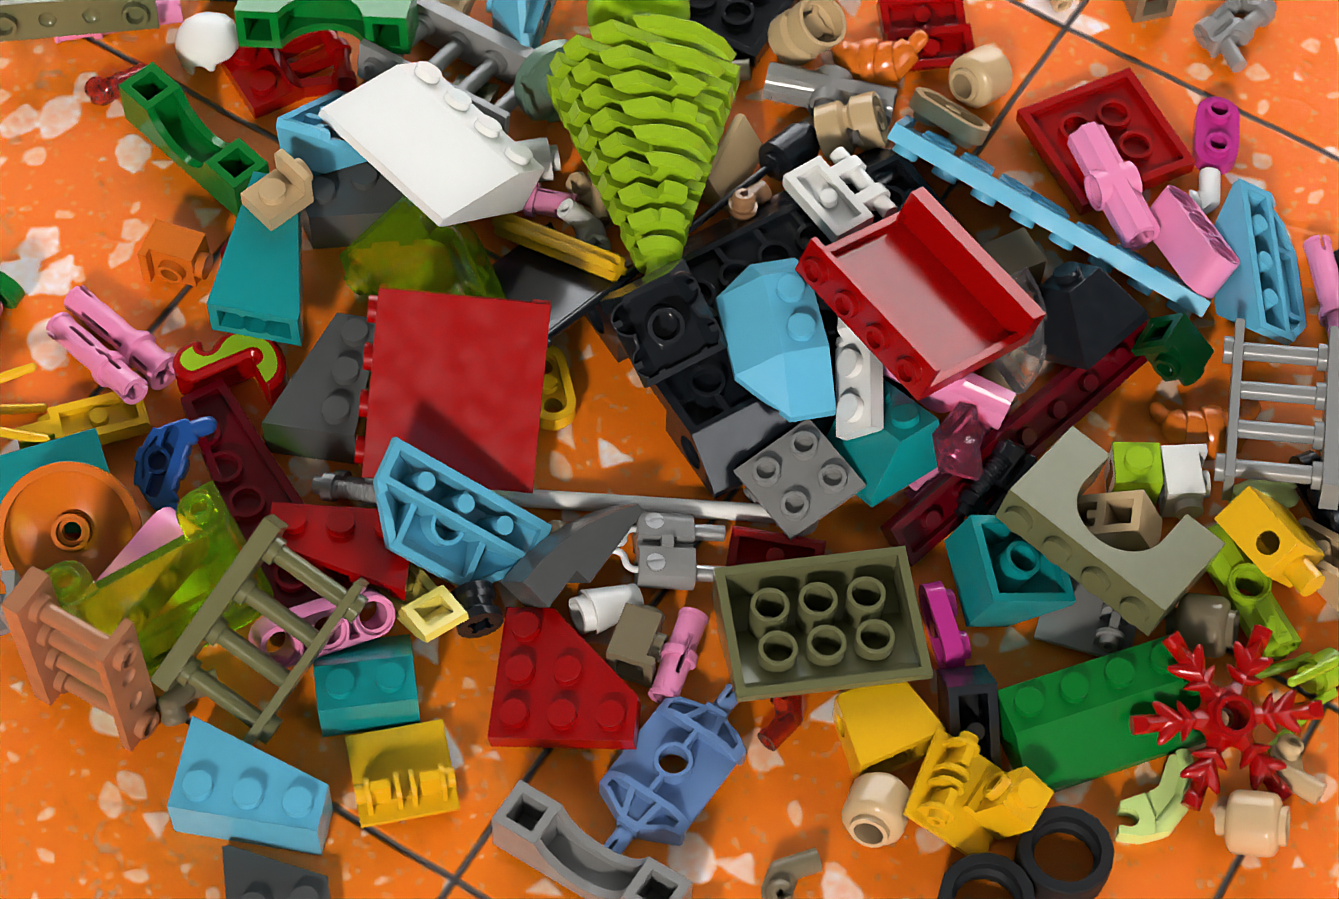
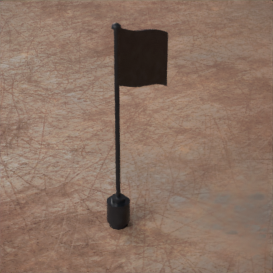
M807 122L791 123L761 145L758 152L761 168L696 217L691 227H689V234L727 206L728 198L732 197L736 190L747 188L766 175L783 182V175L817 157L821 147L815 127ZM551 222L545 225L546 227L556 230ZM518 245L477 275L482 289L492 298L551 301L547 348L552 346V339L597 306L606 295L616 291L636 276L639 271L635 266H632L627 270L625 276L621 275L618 281L612 282Z

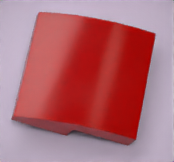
M963 0L877 1L876 7L883 41L896 42L900 39L907 41L917 30H923L928 34L927 44L917 54L919 59L908 72L950 68L957 57L974 49L971 24L966 23Z

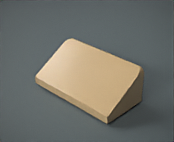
M738 113V115H735L718 145L717 154L711 163L713 166L700 198L701 203L709 206L715 204L750 177L760 161L758 152L762 143L744 114ZM728 205L721 210L724 212H729Z

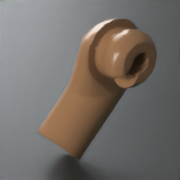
M758 181L747 188L736 190L732 197L728 198V208L731 216L742 221L754 218L758 207L768 202L772 197L768 184L764 181Z

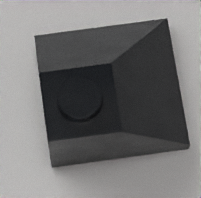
M1068 261L1055 268L1053 275L1038 286L1035 302L1046 315L1028 343L1024 344L1023 349L1026 356L1089 370L1148 320L1149 316L1147 311L1103 269L1098 266Z

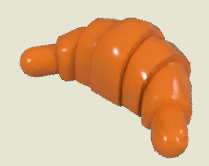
M917 30L907 41L900 39L896 42L882 41V39L876 37L860 40V42H849L842 39L830 51L832 52V59L835 65L848 70L853 79L887 86L900 83V79L918 61L917 54L927 44L928 34L923 30Z
M1257 400L1245 401L1242 407H1239V419L1255 421L1261 411L1260 402ZM1154 402L1149 406V414L1161 426V434L1173 445L1207 444L1208 453L1205 460H1215L1216 453H1225L1228 409H1222V407L1217 405H1205L1199 407L1198 410H1186L1184 413L1178 409L1171 411L1162 402ZM1237 438L1236 454L1241 453L1242 447L1248 439Z

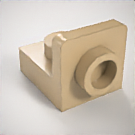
M283 148L274 153L276 169L240 193L242 204L271 232L314 202L311 183L313 181V174L310 168L302 159H294Z

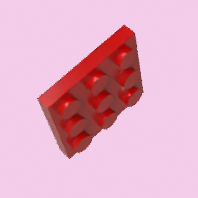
M1130 67L1018 109L1016 122L1080 216L1095 210L1086 196L1084 187L1085 176L1067 145L1069 135L1077 131L1081 125L1095 121L1096 124L1104 126L1123 162L1131 161L1136 166L1142 181V192L1193 172L1196 164L1194 157Z

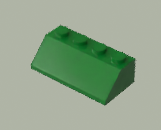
M1167 636L999 689L1000 743L1012 769L1015 770L1027 766L1055 793L1173 754L1178 749H1188L1206 743L1205 735L1195 729H1192L1185 741H1181V734L1178 732L1163 745L1157 744L1159 732L1132 735L1130 732L1129 718L1131 715L1157 714L1152 705L1154 701L1162 702L1178 711L1177 700L1182 702L1190 711L1197 709L1201 704L1199 692L1182 689L1190 681L1177 677L1167 670L1169 665L1178 664L1161 642Z

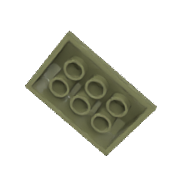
M905 546L714 568L712 600L719 639L736 702L933 678V670Z

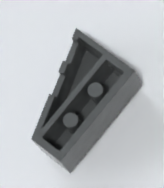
M368 161L313 177L311 183L314 202L301 210L302 226L313 249L370 245L369 240L397 238L398 243H411L412 237L440 235V241L454 240L453 225L443 227L436 225Z
M336 313L261 422L265 444L271 453L354 464L357 435L365 436L367 418L358 416L361 389H370L371 371L363 370L365 342H374L375 324L367 323V317Z

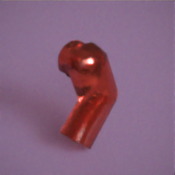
M139 63L104 79L100 76L91 77L85 83L84 92L90 97V101L93 104L106 106L121 97L118 85L140 71L145 65Z
M802 695L770 699L771 704H774L775 717L757 733L759 741L770 751H775L802 724Z

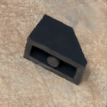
M984 664L936 669L938 713L945 732L953 737H959L961 731L975 734L979 738L977 744L980 747L979 754L1001 768L996 680Z

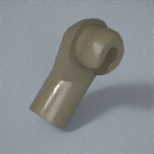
M814 847L772 861L761 885L762 898L793 899L798 879L822 872L823 870L816 848Z

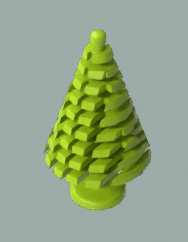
M588 0L586 3L587 21L593 40L576 34L562 45L565 54L557 51L549 64L553 76L546 74L547 92L564 128H567L574 147L590 171L588 175L593 185L600 192V199L608 211L613 224L619 225L620 238L626 249L630 252V258L639 272L647 275L671 261L682 259L683 248L688 239L689 227L692 225L706 185L705 182L713 166L711 163L719 148L717 144L722 138L724 126L729 117L730 109L740 83L741 66L731 63L737 54L725 38L698 22L690 21V0Z

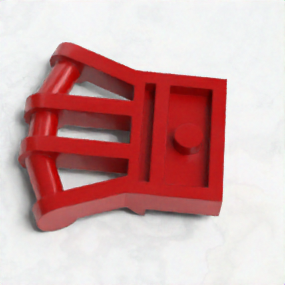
M323 30L306 33L294 38L283 48L239 46L230 59L219 63L255 119L307 97L324 96L336 89L349 93L357 87V76L351 70L350 63L352 48L345 38L337 35L338 31ZM324 44L325 49L290 64L287 62V59ZM329 67H334V72L330 76L306 78Z

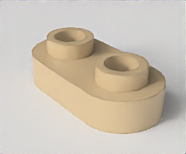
M917 87L909 102L910 108L914 111L913 117L916 120L930 127L939 126L949 133L948 138L953 143L963 148L970 149L972 145H983L991 129L978 116L928 88Z

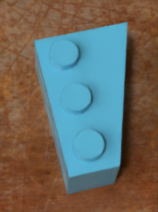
M192 715L167 804L174 831L322 856L333 813L329 785Z

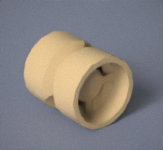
M801 0L791 9L778 15L770 23L768 42L772 52L780 61L791 66H801L816 58L820 53L836 46L844 38L847 29L846 17L842 8L835 0Z
M876 91L851 96L847 105L837 100L814 107L813 118L818 142L828 161H831V153L841 146L850 155H853L856 147H859L862 151H869L889 145L890 140L887 139L889 135L888 122L882 102Z

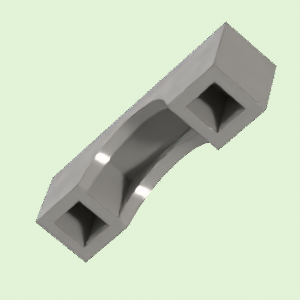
M521 780L518 781L491 819L494 845L584 899H692L693 882L650 856L643 859H634L603 846L585 833L571 819L562 804Z

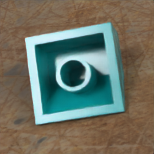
M883 379L884 429L847 441L836 437L835 418L826 436L827 440L866 484V487L855 495L870 507L877 505L946 462L939 419L885 379Z
M970 515L944 541L966 627H1008L1072 606L1076 602L1069 574L1058 565L1051 563L1044 554L1021 536L1009 530L995 515Z
M410 634L375 638L318 657L313 662L317 708L322 737L377 731L421 723Z

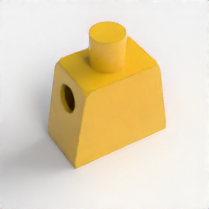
M1248 485L1214 518L1267 577L1289 588L1294 586L1302 596L1313 594L1323 585L1325 577L1317 569L1316 565L1323 560L1324 553L1285 505Z
M908 682L845 689V692L835 697L832 713L833 722L854 781L865 773H890L924 758L936 729L940 728L945 731L941 721Z

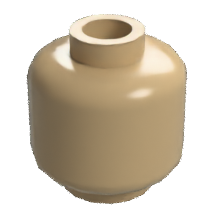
M979 46L957 57L950 66V90L956 99L968 107H983L1004 96L1012 85L1011 65L1006 56L993 46Z
M885 772L865 773L857 777L850 787L842 809V823L852 838L861 845L871 848L890 845L898 841L905 831L909 818L902 813L911 792L902 781L892 774Z
M1235 790L1230 794L1227 806H1217L1215 834L1224 836L1225 845L1232 854L1265 858L1273 857L1278 852L1280 846H1288L1291 823L1290 806H1283L1280 796L1274 792Z

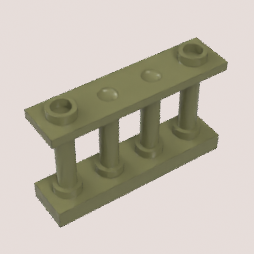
M0 0V42L159 28L156 0Z
M274 514L263 518L150 679L152 683L165 692L175 687L178 683L184 687L190 684L251 728L242 740L251 746H254L258 740L265 745L269 742L283 722L277 716V713L343 620L346 619L352 624L369 600L362 593L370 583L362 577L355 581L350 589L347 590L286 546L288 541L281 537L289 525ZM263 562L269 565L273 562L336 606V609L320 631L257 587L259 581L253 578ZM235 602L241 606L247 603L308 647L292 671L229 627L231 622L224 617ZM206 643L212 646L216 643L279 687L263 712L200 667L202 662L196 657Z

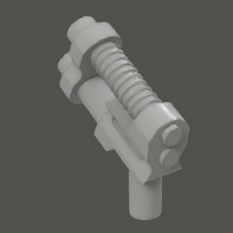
M1226 0L1208 17H1203L1195 24L1192 31L1196 41L1209 52L1212 58H1216L1221 53L1232 72H1240L1247 66V62L1238 47L1249 43L1254 37V31L1259 26L1265 27L1274 20L1277 5L1273 0ZM1236 12H1239L1241 14H1246V16L1243 19L1236 18L1234 14H1236Z
M339 469L335 470L334 473H324L323 476L316 475L312 481V493L320 495L323 501L335 502L339 498L353 499L355 501L362 500V505L377 507L373 485L374 478L353 477L351 471Z

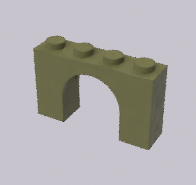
M1072 426L1010 488L995 517L1003 522L1009 530L1021 536L1044 554L1051 563L1058 565L1082 584L1088 592L1096 595L1119 613L1126 622L1134 625L1149 636L1209 569L1225 545V542L1188 514L1180 520L1158 545L1148 550L1137 552L1119 550L1097 539L1081 520L1077 508V499L1095 482L1110 454Z

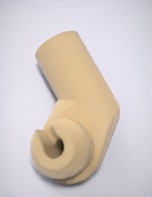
M1283 734L1279 737L1277 744L1272 746L1270 756L1285 762L1287 768L1276 772L1294 794L1316 805L1324 794L1327 784L1304 771L1300 754L1304 750L1302 740L1293 734Z

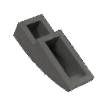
M639 504L613 505L591 512L565 524L540 541L524 555L503 578L501 583L524 606L549 608L567 583H590L643 513L644 509Z

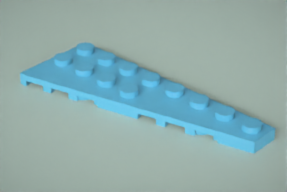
M906 115L895 122L887 139L895 143L892 150L913 162H916L921 157L934 165L931 172L951 184H955L959 179L973 187L970 194L981 202L993 207L998 201L1012 209L1009 216L1018 223L1030 229L1036 223L1049 230L1051 233L1048 239L1060 247L1072 251L1073 247L1077 246L1090 254L1087 261L1092 265L1100 267L1107 273H1111L1113 268L1129 276L1126 283L1139 292L1150 296L1154 290L1168 298L1166 306L1174 312H1184L1188 318L1192 312L1201 318L1203 317L1211 303V299L1194 292L1179 277L1160 266L1150 267L1147 265V259L1136 251H1131L1130 248H1123L1119 243L1116 246L1108 243L1109 238L1091 224L1087 225L1080 221L1077 224L1068 220L1070 216L1066 213V209L1007 174L1003 173L999 179L992 176L995 168L983 159L968 152H964L963 155L959 156L954 153L957 146L951 143V140L929 130L922 134L913 127L917 120L913 117Z

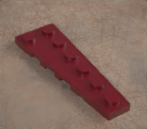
M221 377L180 399L188 420L212 416L217 421L215 432L199 437L197 446L226 519L232 529L238 549L241 551L263 518L270 515L272 502L304 504V502ZM263 562L253 578L259 581L257 587L287 608L322 598L321 595L274 562L271 565ZM328 568L320 570L345 589H349L353 585L349 581V576ZM283 631L276 632L273 636L277 639L285 633Z

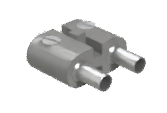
M643 511L612 554L620 556L625 569L634 572V583L639 588L693 591L695 581L713 582L714 568L727 567L696 565V548H693L694 540L724 542L725 526L695 524L693 514ZM630 533H632L633 553H635L633 565L629 562L626 552L620 549L627 542Z

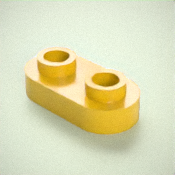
M552 345L546 351L545 370L549 371L550 374L544 375L539 427L546 430H560L571 424L575 418L576 396L566 357L559 348ZM550 408H557V409H559L560 411H559V412H555V413H550V412H547L546 410H548V409H550Z

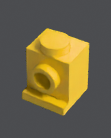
M1027 766L1006 773L1003 771L995 773L992 769L984 772L962 808L996 840H1001L1032 830L1054 791Z

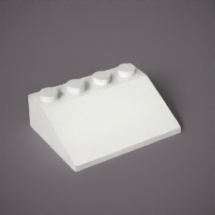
M426 61L398 64L324 106L318 114L326 124L439 227L522 211L545 170L533 158L532 152L526 146L511 139L502 130L501 124L496 119L483 114L471 103L472 99L467 93L454 88L442 77V72L439 68Z

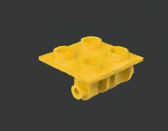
M443 719L345 736L361 828L460 810L455 772L451 764Z
M937 728L902 814L966 856L973 853L988 852L994 837L962 807L986 770L992 769L995 773L1000 771L1006 772L979 754L980 747L977 745L979 738L975 734L961 731L959 737H953L942 729Z

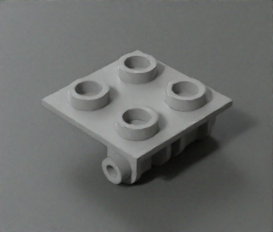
M810 419L804 420L733 470L735 475L745 485L746 488L743 491L751 503L759 502L790 540L866 487L863 480Z
M1070 576L1076 602L1072 606L1039 616L1034 639L1102 657L1132 647L1137 627L1126 622L1119 613L1096 595L1088 592L1082 584Z

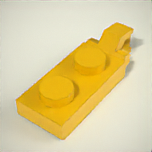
M114 391L48 407V413L38 417V422L15 428L48 435L50 441L96 428L101 445L147 434L151 431L143 399L136 404L130 405L125 403ZM17 440L20 449L41 444Z

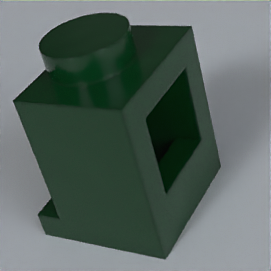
M1184 312L1150 318L1131 349L1136 357L1144 355L1153 366L1154 371L1165 382L1179 380L1184 386L1191 385L1201 378L1204 373V367L1214 352L1213 348Z

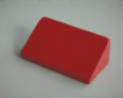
M732 525L726 566L825 555L827 540L796 536L790 540L785 533Z

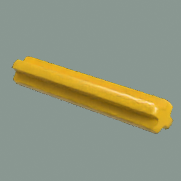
M513 213L495 216L492 219L491 224L495 226L494 234L498 237L612 282L618 281L621 275L625 276L627 273V267H624L625 258L619 254Z

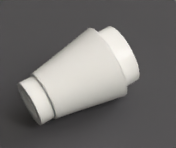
M630 583L627 585L622 584L579 590L577 596L569 599L568 606L570 617L576 630L581 635L590 633L596 636L618 623L625 603L641 606L644 605V600L638 585Z

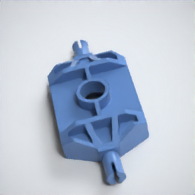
M728 683L725 685V688L713 704L707 702L704 705L681 696L665 698L638 732L636 750H624L599 782V794L615 818L617 826L603 846L622 854L631 841L637 838L675 846L683 844L685 832L735 766L737 764L742 766L745 762L746 748L739 733L728 721V715L738 703L736 702L734 691H732V684ZM677 755L686 761L687 766L679 773H668L660 767L659 762L665 756Z

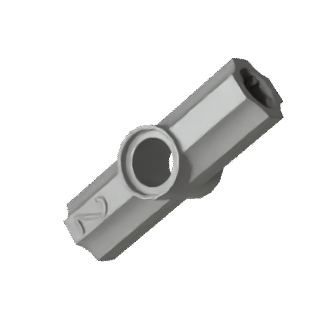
M771 61L766 74L762 99L807 108V111L813 117L815 106L837 100L847 105L851 96L876 91L882 102L889 126L898 88L853 79L848 70L838 65L827 64L814 71Z

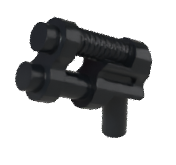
M1004 439L999 441L991 452V459L988 460L986 466L977 475L978 477L972 482L970 488L963 490L956 499L958 506L954 511L955 514L963 521L970 515H996L1010 488L1037 462V458L1028 454L1023 447L1014 445L1015 443L1010 440ZM992 486L996 494L986 505L983 497L986 496Z

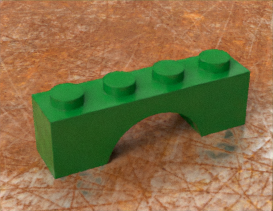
M238 0L234 9L240 47L283 48L288 42L303 34L332 30L351 34L360 41L366 39L394 54H410L419 25L416 0Z
M153 61L118 85L125 118L237 217L242 204L240 193L247 189L253 171L270 173L268 162L239 137L233 142L227 143L210 131L192 109L181 86Z

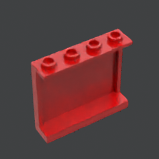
M923 186L910 193L901 211L836 242L824 246L816 236L811 238L795 268V271L917 401L1028 343L1046 315L1042 308Z
M387 284L380 285L378 295L370 294L367 323L375 324L374 342H365L363 370L371 371L370 389H361L358 414L359 417L367 418L366 435H357L354 464H363L362 477H375L392 437H398L487 489L533 493L551 301L539 299L522 301L391 288Z

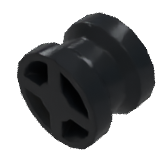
M474 580L466 582L450 592L466 610L469 617L468 620L456 626L457 632L461 637L479 638L495 632L502 626L504 617L501 609L494 605L496 592L494 585L490 581Z

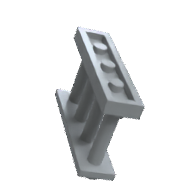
M416 0L419 25L412 48L422 40L440 49L427 62L435 65L441 72L456 58L475 67L476 69L458 86L451 82L449 83L454 88L467 93L472 99L471 103L483 114L496 119L501 124L502 130L508 135L511 112L518 106L514 94L516 74L524 60L535 49L521 45L519 41L438 0ZM363 39L359 43L357 76L369 81L398 64L411 62L402 58L405 54H394ZM492 77L512 86L495 104L474 95Z
M1236 318L1234 336L1224 337L1222 363L1231 364L1225 453H1216L1214 481L1223 482L1222 500L1231 501L1234 479L1242 478L1310 484V489L1319 490L1318 509L1337 510L1339 504V326H1330L1327 344L1319 343L1318 348L1244 342L1245 319ZM1244 360L1316 366V371L1325 372L1324 382H1317L1316 386L1243 381L1241 380L1242 362ZM1240 399L1314 405V410L1323 411L1322 422L1315 421L1314 426L1241 420L1239 419ZM1237 438L1312 444V449L1321 450L1320 462L1313 461L1311 466L1236 459Z

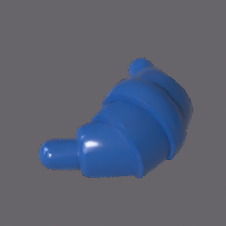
M204 416L191 421L184 418L158 428L153 427L143 445L138 447L134 457L136 462L134 485L139 487L142 495L155 511L164 507H171L186 518L184 511L178 505L179 497L177 493L180 488V482L188 474L190 460L188 458L191 455L192 446L199 442V437L209 435L217 429V421L214 417Z

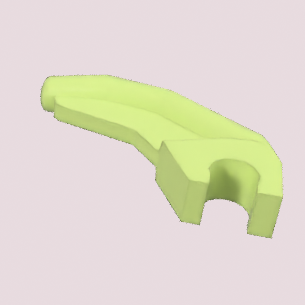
M1178 749L1175 751V754L1168 757L1158 787L1146 794L1142 793L1120 801L1117 808V816L1130 817L1135 821L1136 825L1130 827L1119 825L1115 841L1143 844L1160 840L1170 835L1189 810V808L1181 804V801L1192 778H1181L1180 773L1194 762L1190 750Z

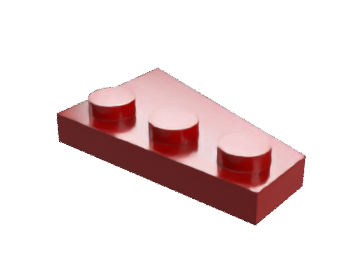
M272 502L270 515L274 514L289 525L281 536L288 541L286 546L319 570L328 568L349 576V581L352 583L362 577L370 584L390 590V596L406 601L411 562L385 548L378 509Z

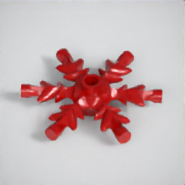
M1254 625L1246 649L1239 641L1234 642V656L1237 668L1227 664L1228 672L1233 681L1226 687H1219L1213 683L1215 665L1205 671V655L1201 644L1196 645L1192 653L1178 631L1167 636L1161 642L1178 662V664L1169 665L1167 670L1177 677L1190 681L1182 689L1199 692L1201 704L1197 709L1190 711L1182 702L1177 700L1178 711L1162 702L1154 701L1152 705L1157 714L1131 715L1129 718V728L1132 735L1159 732L1157 738L1158 745L1167 743L1178 732H1180L1181 741L1183 742L1192 729L1199 730L1205 735L1206 747L1193 750L1190 753L1200 759L1188 765L1180 773L1181 778H1192L1181 801L1183 806L1191 810L1200 811L1208 787L1215 794L1220 793L1221 785L1217 767L1228 771L1221 754L1230 747H1234L1242 752L1239 764L1240 770L1249 764L1252 790L1257 791L1263 782L1268 792L1278 794L1282 802L1293 795V792L1276 772L1286 769L1287 765L1282 760L1265 754L1264 752L1272 746L1255 743L1253 731L1255 727L1264 723L1273 733L1277 734V723L1285 729L1298 734L1301 732V728L1297 720H1319L1324 718L1322 700L1294 703L1297 694L1295 690L1286 692L1275 703L1273 702L1272 693L1268 694L1262 705H1256L1249 699L1248 688L1264 682L1254 676L1270 667L1274 661L1272 657H1262L1273 633L1272 630L1262 625ZM1222 710L1225 711L1229 717V722L1227 726L1223 723L1221 718Z

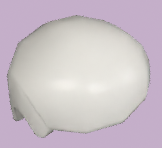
M197 13L184 20L175 36L176 54L181 66L190 75H194L196 66L204 67L211 72L214 71L217 64L230 59L239 48L236 24L233 19L222 13Z

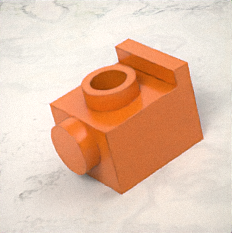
M155 219L137 253L143 280L150 282L157 275L169 283H183L197 287L201 279L205 280L208 277L213 265V255L209 253L206 233Z

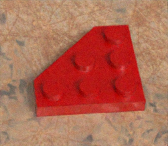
M506 607L487 735L490 745L494 747L636 750L641 714V702L638 695L554 608Z

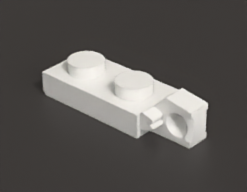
M838 317L837 331L840 336L837 337L835 343L837 347L835 348L836 437L848 441L884 429L883 364Z

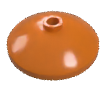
M61 461L43 465L19 479L10 488L0 504V564L4 571L15 569L21 579L32 566L49 575L58 603L62 607H78L89 588L143 527L138 507L126 487L113 475L99 467L75 461ZM75 522L81 527L82 532L78 539H71L65 534V525L67 523Z

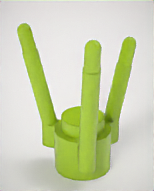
M1327 647L1313 655L1310 652H1305L1296 658L1272 664L1254 676L1262 679L1298 669L1296 675L1288 678L1287 685L1294 687L1300 684L1306 692L1310 694L1316 693L1317 696L1313 700H1322L1324 705L1338 695L1336 687L1339 686V651L1332 647ZM1297 720L1300 727L1307 721ZM1283 728L1269 745L1277 744L1279 737L1283 734H1294V732Z

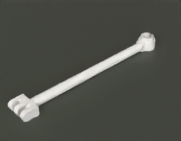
M533 489V493L491 490L519 507L594 512L613 505L639 504L645 512L693 514L694 518L775 523L760 503ZM819 521L814 523L812 526L807 528L798 536H806L811 534L813 531H815Z

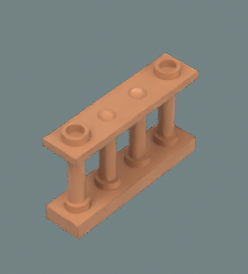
M32 566L2 602L1 607L35 697L51 706L61 693L65 694L69 691L112 716L123 748L132 752L141 739L146 740L152 735L160 718V712L156 711L157 701L134 623L124 618L111 636L60 608L49 575Z

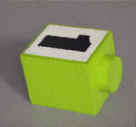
M1112 442L1109 452L1110 456L1104 469L1106 493L1145 490L1156 507L1163 486L1160 443Z

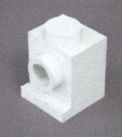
M1207 444L1161 445L1163 486L1158 498L1161 518L1176 517L1181 520L1186 514L1190 515L1193 519L1200 517L1204 512L1203 500L1204 498H1209L1211 492L1209 471L1202 470L1208 453Z

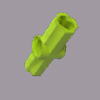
M1219 524L1208 527L1207 529L1225 542V545L1207 570V573L1221 596L1230 600L1232 610H1239L1240 627L1248 640L1255 624L1272 630V636L1262 657H1272L1273 663L1286 658L1287 655L1299 648L1302 640L1271 592L1272 579L1259 570ZM1239 589L1246 590L1253 596L1244 595Z

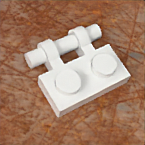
M842 146L836 148L831 153L830 160L835 164L831 167L819 155L783 175L782 186L832 243L872 225L874 215L870 211H877L883 219L898 211V207L890 199V191L881 182L875 183L865 172L866 165L857 155L851 156ZM852 183L859 192L854 194L846 184Z

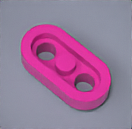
M1209 97L1201 101L1197 107L1193 124L1192 156L1196 160L1195 166L1200 171L1207 167H1213L1218 169L1221 175H1224L1234 167L1239 150L1240 113L1237 106L1226 98Z
M941 581L920 584L918 590L920 610L939 669L965 666V660L971 658V645L966 631H959L955 617L958 614L953 590L951 588L945 589Z

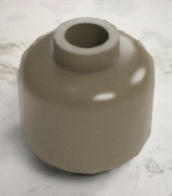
M1186 593L1179 601L1178 607H1174L1166 617V635L1178 631L1192 653L1196 645L1201 644L1205 657H1222L1228 648H1234V642L1238 639L1240 625L1239 610H1232L1230 600L1224 596Z

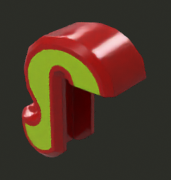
M226 333L219 338L208 352L203 350V345L200 341H193L180 348L173 359L177 386L183 396L221 377L228 388L255 377L270 408H272L289 383L286 358L282 348L276 341Z

